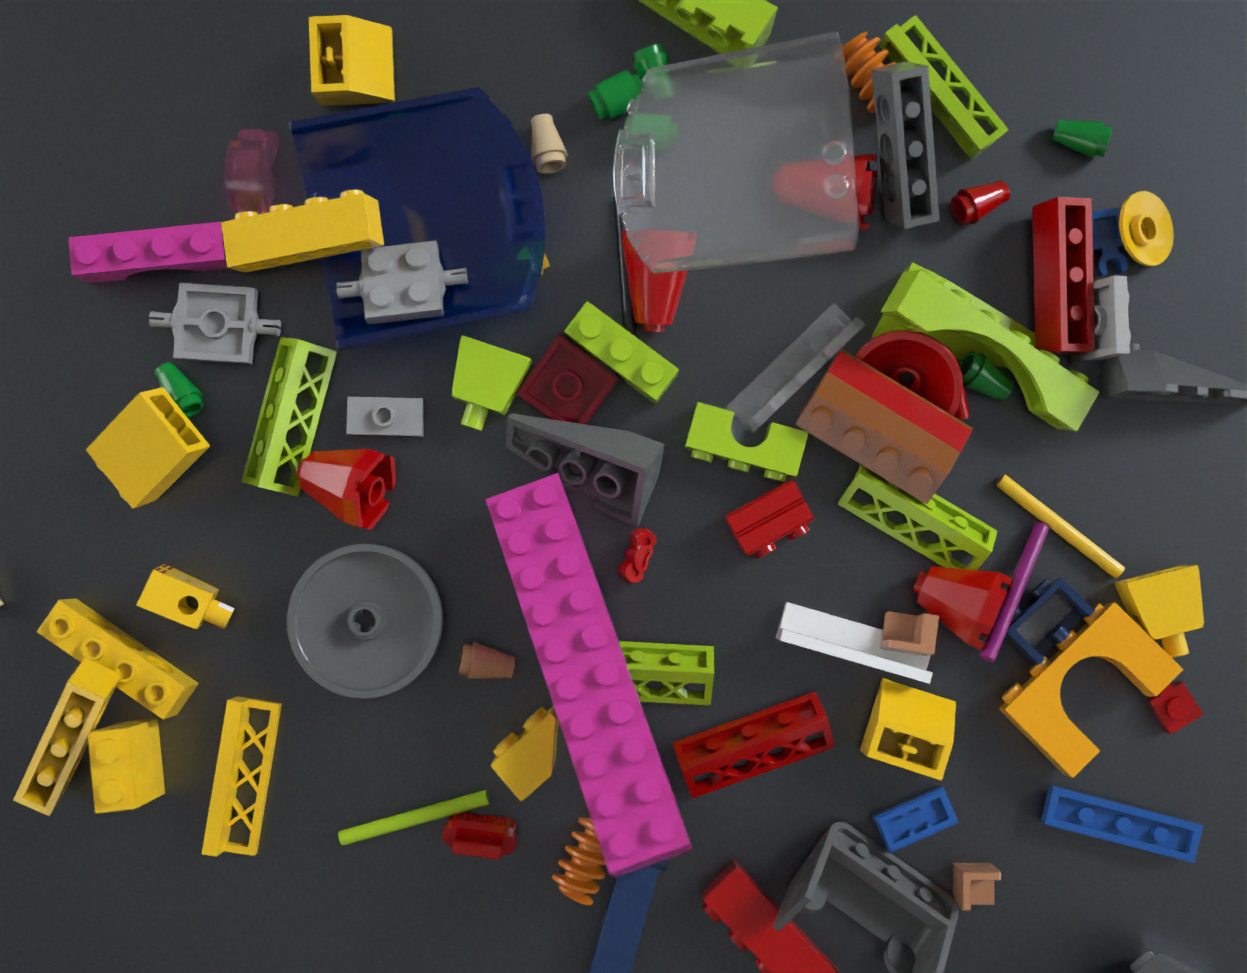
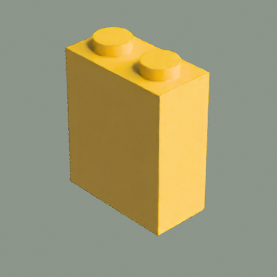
M160 387L138 393L89 445L86 451L93 458L96 466L105 473L117 488L120 496L134 509L156 501L210 445L167 391Z
M158 718L119 722L88 733L95 813L136 809L165 794Z

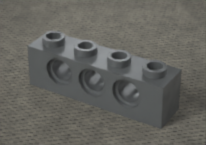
M906 61L873 68L872 80L885 221L903 229L940 221L928 66Z

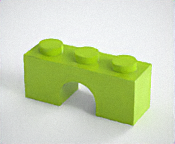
M586 301L564 331L566 337L613 369L625 380V383L655 405L678 375L679 369L588 301Z
M697 402L684 449L692 451L691 458L712 463L713 458L716 457L728 461L727 467L730 469L749 473L750 467L765 471L764 478L782 483L786 482L787 477L792 479L797 477L809 432L771 422L760 445L745 447L734 439L731 432V424L735 412Z

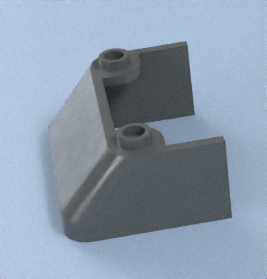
M835 822L822 835L790 882L773 927L780 931L800 911L808 914L816 913L827 901L886 942L883 958L890 973H944L959 915L954 899L946 891L893 854L886 852L883 847L845 822Z

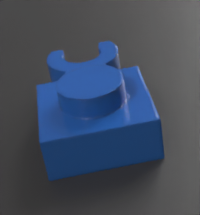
M1122 207L1092 212L1093 252H1098V259L1094 265L1097 277H1103L1107 274V261H1112L1115 264L1117 274L1127 271V259L1118 250L1119 247H1124L1119 229V216Z

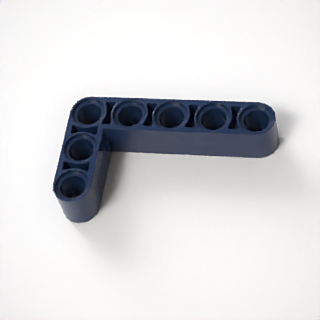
M669 858L615 878L588 973H631L659 870H666Z

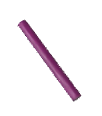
M1034 523L1012 576V581L1007 588L1002 606L980 653V657L985 661L995 662L1048 533L1049 527L1043 523Z

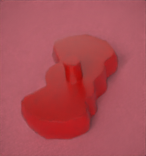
M637 528L630 534L631 546L624 551L626 560L617 568L618 575L625 583H638L643 579V572L647 569L648 561L653 554L652 547L657 542L656 536L648 528Z

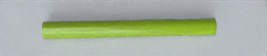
M486 790L344 829L338 832L339 841L344 846L490 805L488 793Z

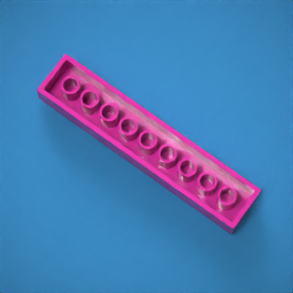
M558 473L485 499L610 874L617 878L692 850L687 831Z

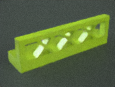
M916 15L903 25L899 26L896 24L885 32L879 46L882 50L887 49L889 51L887 56L892 62L901 63L908 61L928 66L931 111L971 160L1007 133L1009 129ZM911 29L922 40L921 52L906 35ZM928 61L940 62L945 69L944 80ZM950 76L955 82H950ZM952 90H959L965 93L968 97L967 109ZM974 106L978 109V111H973ZM974 118L987 120L995 132L988 136Z
M280 337L243 473L242 483L299 496L300 482L297 477V469L300 462L307 458L311 451L336 358V351L300 339ZM309 352L323 356L319 372L311 377L305 367ZM307 388L312 398L310 408L300 413L295 401L297 394ZM298 425L302 433L299 445L290 450L285 440L287 431ZM288 461L292 469L289 486L274 483L277 468Z
M861 464L854 479L837 503L839 506L942 567L978 570L993 551L997 535L996 529L936 494L925 504ZM860 488L873 496L875 504L863 505L851 497ZM899 511L906 516L907 523L895 524L888 520L886 512ZM931 530L939 535L940 542L927 543L920 539L918 531ZM965 550L975 557L966 566L954 559L951 551Z
M619 641L640 702L711 705L714 680V646ZM650 681H660L665 686L660 689H650L645 684ZM688 683L704 684V691H687L683 686Z

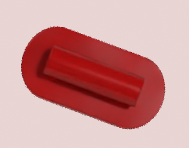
M461 812L449 816V821L443 828L442 840L448 847L452 848V854L500 860L501 856L511 854L516 848V822H511L510 817L506 819V817L501 818L500 816L492 817L489 815L487 817V815H473V813Z

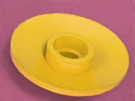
M1139 191L1131 194L1124 201L1119 216L1122 242L1129 255L1137 263L1148 267L1159 265L1167 259L1173 246L1174 232L1170 214L1164 203L1155 194L1148 191Z

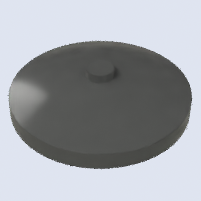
M375 544L349 545L331 551L319 558L299 579L290 598L287 613V631L290 645L304 671L327 690L342 696L359 699L391 694L415 680L433 659L440 643L443 628V612L440 597L426 571L406 554L390 547Z

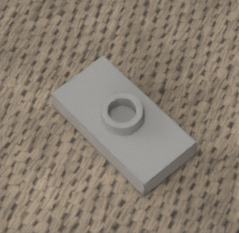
M347 397L346 434L424 437L425 400L423 398Z

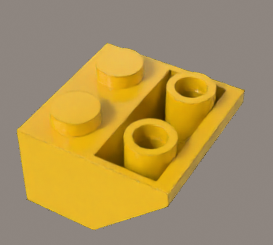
M349 15L309 17L311 92L320 106L395 103L392 28Z
M882 678L860 751L867 757L942 781L954 742L956 701Z
M543 706L539 708L523 724L525 728L523 733L517 736L513 731L493 751L496 757L490 766L521 802L552 775L555 766L558 716L554 706L548 711Z

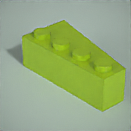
M638 0L745 71H747L771 35L778 10L777 6L765 0Z

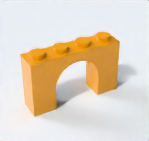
M1115 602L1105 604L1104 606L1100 603L1096 604L1093 607L1095 612L1089 617L1083 618L1087 623L1077 633L1071 629L1069 631L1071 634L1063 642L1056 644L1059 650L1050 659L1043 656L1045 660L1040 665H1033L1028 672L1032 676L1022 686L1018 682L1015 683L1001 697L1005 703L999 710L1067 777L1074 778L1100 752L1071 722L1061 704L1060 688L1062 680L1075 663L1088 657L1106 660L1117 667L1145 696L1156 697L1184 670Z

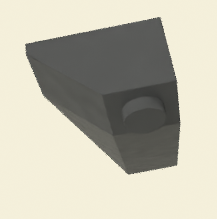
M1130 343V354L1103 360L1102 399L1247 404V384L1154 350H1140V344Z
M513 413L507 417L505 447L542 472L550 470L554 474L558 473L559 477L566 481L564 485L566 489L572 493L579 490L595 501L593 507L601 513L636 527L640 524L660 474L664 450L663 443L631 431Z

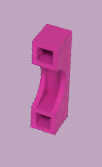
M221 222L68 237L72 276L88 284L126 280V277L131 274L150 270L181 269L206 272L231 269L227 267Z

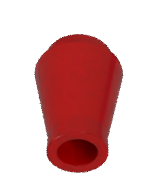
M1002 180L960 189L957 195L951 199L953 215L960 224L965 225L969 223L974 225L1002 203L1009 201L1010 190Z

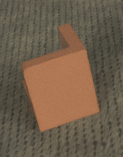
M891 611L886 612L880 649L921 656L934 655L939 616L925 613L916 616Z
M952 863L953 899L962 911H971V905H995L994 880H1001L1000 870L991 863Z

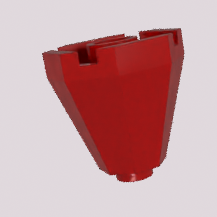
M371 449L311 452L307 458L300 462L297 469V477L302 490L344 523L372 530L386 513L390 501L383 498L386 490L393 491L396 484L395 460L392 456Z
M931 566L928 573L920 572L912 592L919 594L916 602L931 615L939 616V622L966 645L982 650L985 642L978 638L980 635L987 637L990 634L1007 593L1000 586L1008 588L1012 578L999 572Z

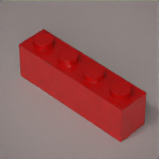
M1056 197L1032 206L1035 348L1037 350H1046L1056 356L1069 357L1095 352L1092 199Z
M734 859L701 890L702 898L705 901L702 905L704 911L717 924L723 920L732 930L728 934L729 937L743 952L749 948L756 955L758 960L755 964L762 973H840L792 920L780 931L773 927L780 909L779 906Z

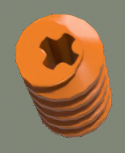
M864 32L845 44L835 54L834 59L838 64L846 62L843 67V73L846 76L854 75L851 85L854 88L863 87L859 97L863 101L872 99L867 109L870 113H874L872 69L897 63L892 62L884 65L882 61L889 51L885 49L875 52L874 49L881 39L875 37L867 40L868 32Z
M579 817L578 822L586 830L585 832H572L571 836L579 842L578 847L566 845L565 850L572 856V860L560 859L558 864L566 871L565 875L553 873L551 878L559 884V890L567 897L581 904L592 905L593 898L589 893H598L600 885L595 879L605 878L607 872L602 865H607L592 818Z

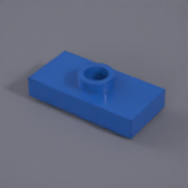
M937 786L871 816L886 852L889 854L959 823L943 786Z

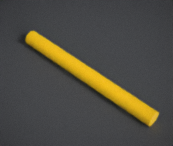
M1003 474L996 482V487L1114 579H1117L1124 572L1125 567L1006 474Z

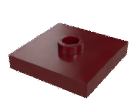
M560 332L515 394L548 419L587 425L621 377Z

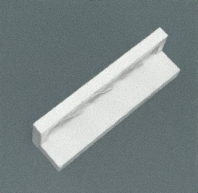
M785 602L775 637L780 641L929 684L933 672L927 671L931 655L921 656L880 649L882 629Z

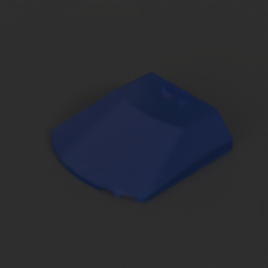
M480 87L289 122L307 199L326 197L328 200L341 198L340 193L343 191L362 190L364 194L378 200L384 246L436 240L439 247L440 263L444 271L465 267L467 270L468 284L446 286L443 296L444 316L367 324L362 297L355 296L339 299L337 294V282L359 281L362 271L361 250L320 258L339 352L441 331L529 310L541 277L545 252L546 227L542 192L528 150L513 129V124L506 114L503 115L490 100V96Z

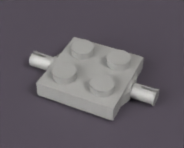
M436 240L375 247L361 250L362 271L359 281L337 282V294L339 299L361 296L364 301L367 324L444 316L443 296L446 286L468 284L466 267L443 270Z
M179 283L178 302L173 313L151 311L149 317L153 318L149 319L150 327L172 328L174 335L173 358L177 360L252 365L254 342L257 334L279 336L281 330L278 329L281 328L280 320L259 319L257 314L258 290L251 287Z

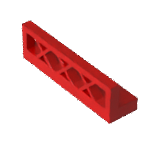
M816 692L803 695L672 743L692 799L835 748L828 718ZM822 731V738L810 742L804 741L807 736ZM779 746L785 747L780 753L774 755L768 754L770 750ZM742 759L749 760L744 766L732 767L737 761ZM706 772L713 773L708 779L696 783L693 780V777Z

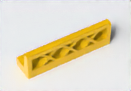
M239 696L227 700L202 848L203 855L217 857L224 851L250 856L257 854L282 703ZM251 708L271 711L268 727L259 734L255 732L248 722ZM246 733H248L251 740L245 743ZM267 734L264 744L260 738ZM255 743L263 754L262 765L251 772L242 760L243 751ZM241 770L245 777L239 781ZM258 772H260L259 782L254 777ZM248 780L257 792L256 802L245 810L236 798L237 788ZM235 808L239 815L232 819ZM254 809L252 820L248 813ZM241 818L251 831L248 845L228 842L231 825Z

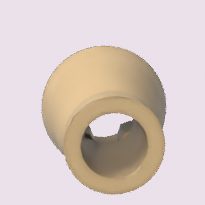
M550 114L534 116L530 121L532 126L531 163L536 166L539 173L550 174L558 172L565 168V160L568 157V153L557 132L552 116Z

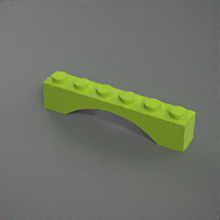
M925 268L902 273L881 310L883 314L907 330L914 332L951 331L969 336L984 344L999 356L1014 374L1030 412L1058 430L1078 431L1099 394L1098 390L1087 384L1089 381L1088 377L1078 371L1067 370L1059 365L1060 359L1056 355L1046 350H1037L1031 346V339L1025 334L1016 330L1009 331L1000 324L1002 321L1000 317L987 310L982 309L980 311L971 305L972 299L965 293L956 289L949 290L940 284L942 279L936 273Z

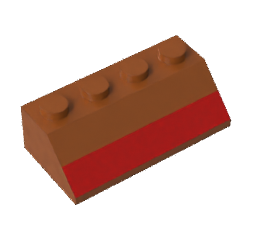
M842 348L805 403L795 425L925 504L930 501L948 476L973 430L969 425Z

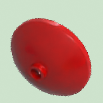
M911 330L890 331L868 341L855 355L856 358L952 416L957 412L963 392L962 372L952 352L936 338ZM907 372L914 379L906 382L901 379L900 375Z

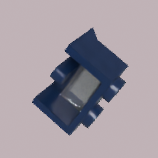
M1062 578L1055 579L1052 583L1047 579L1043 580L1030 593L1034 600L1025 609L1020 605L1017 606L1005 635L1027 658L1031 665H1040L1045 660L1043 656L1055 644L1063 642L1071 634L1069 631L1082 618L1089 617L1095 612Z

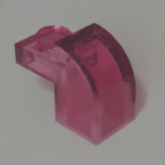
M256 128L249 130L240 129L237 139H229L225 161V180L231 212H257L263 214L270 211L269 208L276 193L272 165L279 147L277 131H263Z

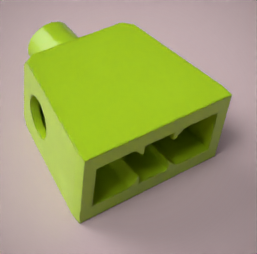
M462 335L459 343L451 395L455 400L467 404L460 424L482 431L489 411L505 416L516 397L515 393L533 365L531 358Z

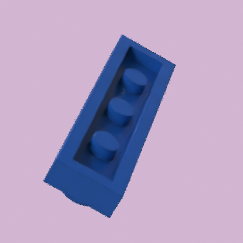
M1050 784L1040 822L1046 825L1192 863L1195 862L1203 825L1196 822Z

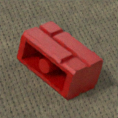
M793 479L723 516L744 556L754 554L756 559L777 549L773 543L776 540L787 535L789 541H792L810 531L807 524L815 520Z

